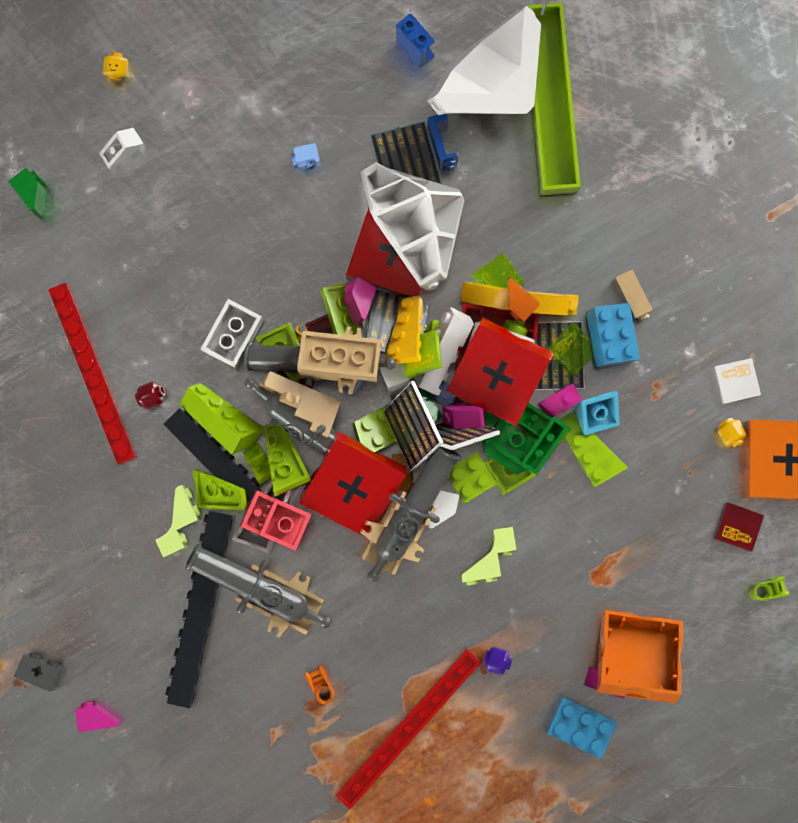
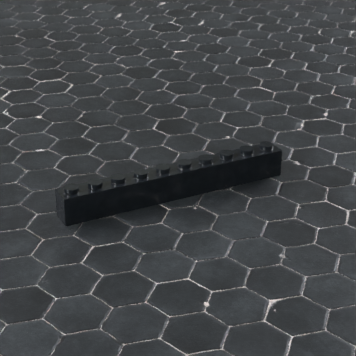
M213 511L205 514L203 525L206 526L205 532L201 533L199 539L201 548L225 558L234 516ZM195 571L192 572L190 580L193 583L192 590L188 591L186 602H189L188 609H184L182 621H185L183 629L180 628L178 634L180 645L174 652L175 667H172L170 670L169 679H172L171 686L167 687L165 698H168L167 704L185 708L193 706L219 584Z

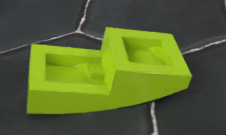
M259 442L242 452L260 485L271 479L270 464Z

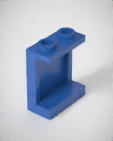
M411 13L396 24V41L419 68L434 58L435 54L429 47L435 43V40Z
M447 114L430 116L427 120V130L439 171L443 169L444 171L453 170L458 163V152L446 154L440 132L447 131Z

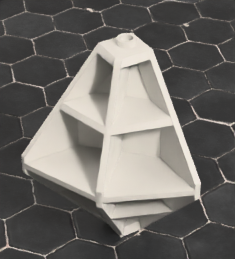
M528 6L515 11L447 66L427 98V102L438 115L447 113L527 114L534 107L541 23L535 17L534 11L528 8Z
M375 162L360 172L370 213L420 287L426 291L433 290L439 286L440 282L447 278L464 198L456 188L392 170Z

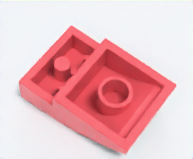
M255 490L240 523V527L296 551L311 514Z

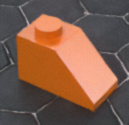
M509 276L507 287L508 307L512 310L510 314L517 321L519 319L525 321L540 303Z

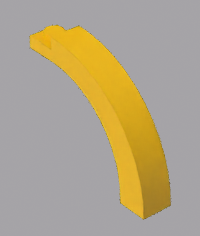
M463 282L460 301L510 310L508 307V288ZM527 291L540 303L533 313L552 315L577 314L578 295Z

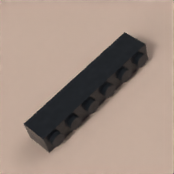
M179 408L163 425L213 476L245 489L248 505L255 490L262 492L259 488L261 485L254 477L250 479L246 475L248 470L241 463L237 465L233 461L235 457L227 450L223 451L219 447L221 444L213 436L210 438L206 434V429L200 424H196L192 420L193 417L186 410L183 411Z

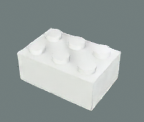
M228 299L203 343L201 350L237 370L244 358L246 346L252 343L264 321L263 317Z

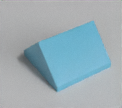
M617 391L582 400L574 408L584 435L620 425Z

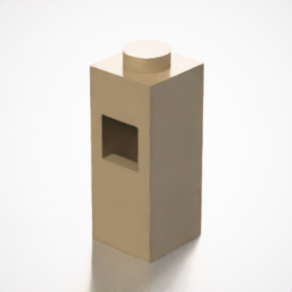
M633 269L615 277L613 283L623 303H630L633 321L638 319L640 322L649 317L648 314L653 309Z

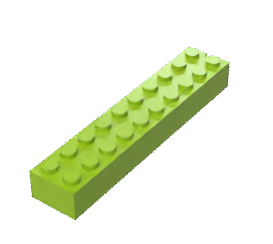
M563 2L546 4L543 15H541L542 4L525 5L534 11L535 17L541 23L535 102L532 108L540 196L578 193L581 184Z

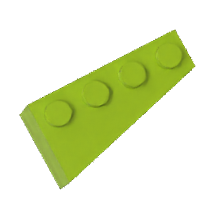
M201 383L188 387L179 403L230 454L255 445L265 429Z

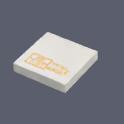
M752 358L714 367L722 404L761 396Z

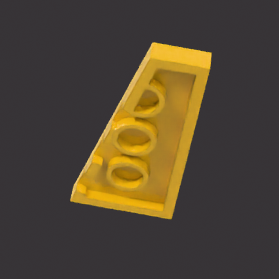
M420 296L402 299L384 358L385 360L393 358L396 364L421 361V355L419 354L421 341L419 339L420 333H422L420 320L422 319L423 300Z

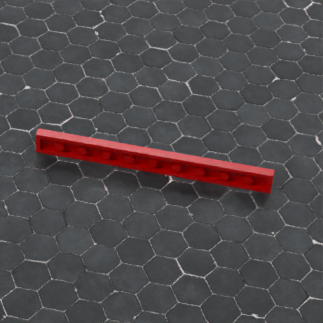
M65 282L48 289L117 465L137 458L68 284Z
M468 649L461 654L336 794V797L349 810L481 664V661Z

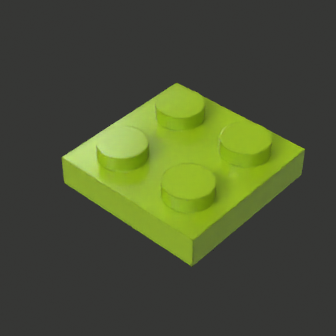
M477 451L455 464L448 477L464 504L497 484Z

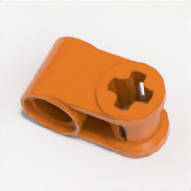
M322 664L319 665L318 669L310 673H304L318 702L322 704L331 702L335 692ZM322 689L329 690L331 695L328 700L321 698L320 692Z

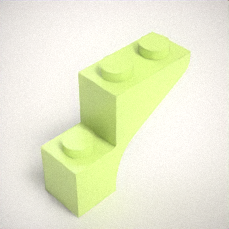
M180 485L175 489L173 521L170 529L165 535L156 539L163 558L187 548V537L180 530L200 521L199 516L201 512L198 506L193 505L191 498H193L189 487L185 488L184 485Z
M513 527L492 530L493 545L491 550L462 574V582H466L467 585L478 584V580L485 579L486 582L497 581V577L501 576L497 553H501V556L512 555V551L517 550Z

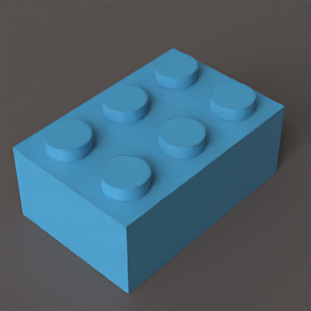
M630 303L594 307L586 311L596 368L632 363L640 359Z
M561 695L545 731L551 736L602 759L618 722Z

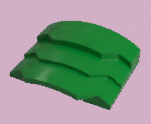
M530 403L527 404L516 426L488 412L484 417L485 426L500 430V434L483 440L484 451L486 455L516 475L529 471L537 475L558 445H561L571 428L559 419L548 416Z

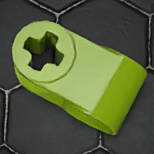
M784 575L754 583L749 587L750 597L757 601H766L790 594L789 591H786ZM758 587H761L763 589V595L761 597H759L756 592Z

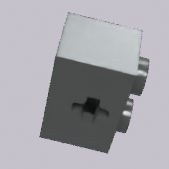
M30 652V654L22 656L14 677L50 692L55 690L63 668L54 660L48 659V661L41 659V655ZM41 667L40 670L43 671V673L38 674L39 671L36 670V668Z

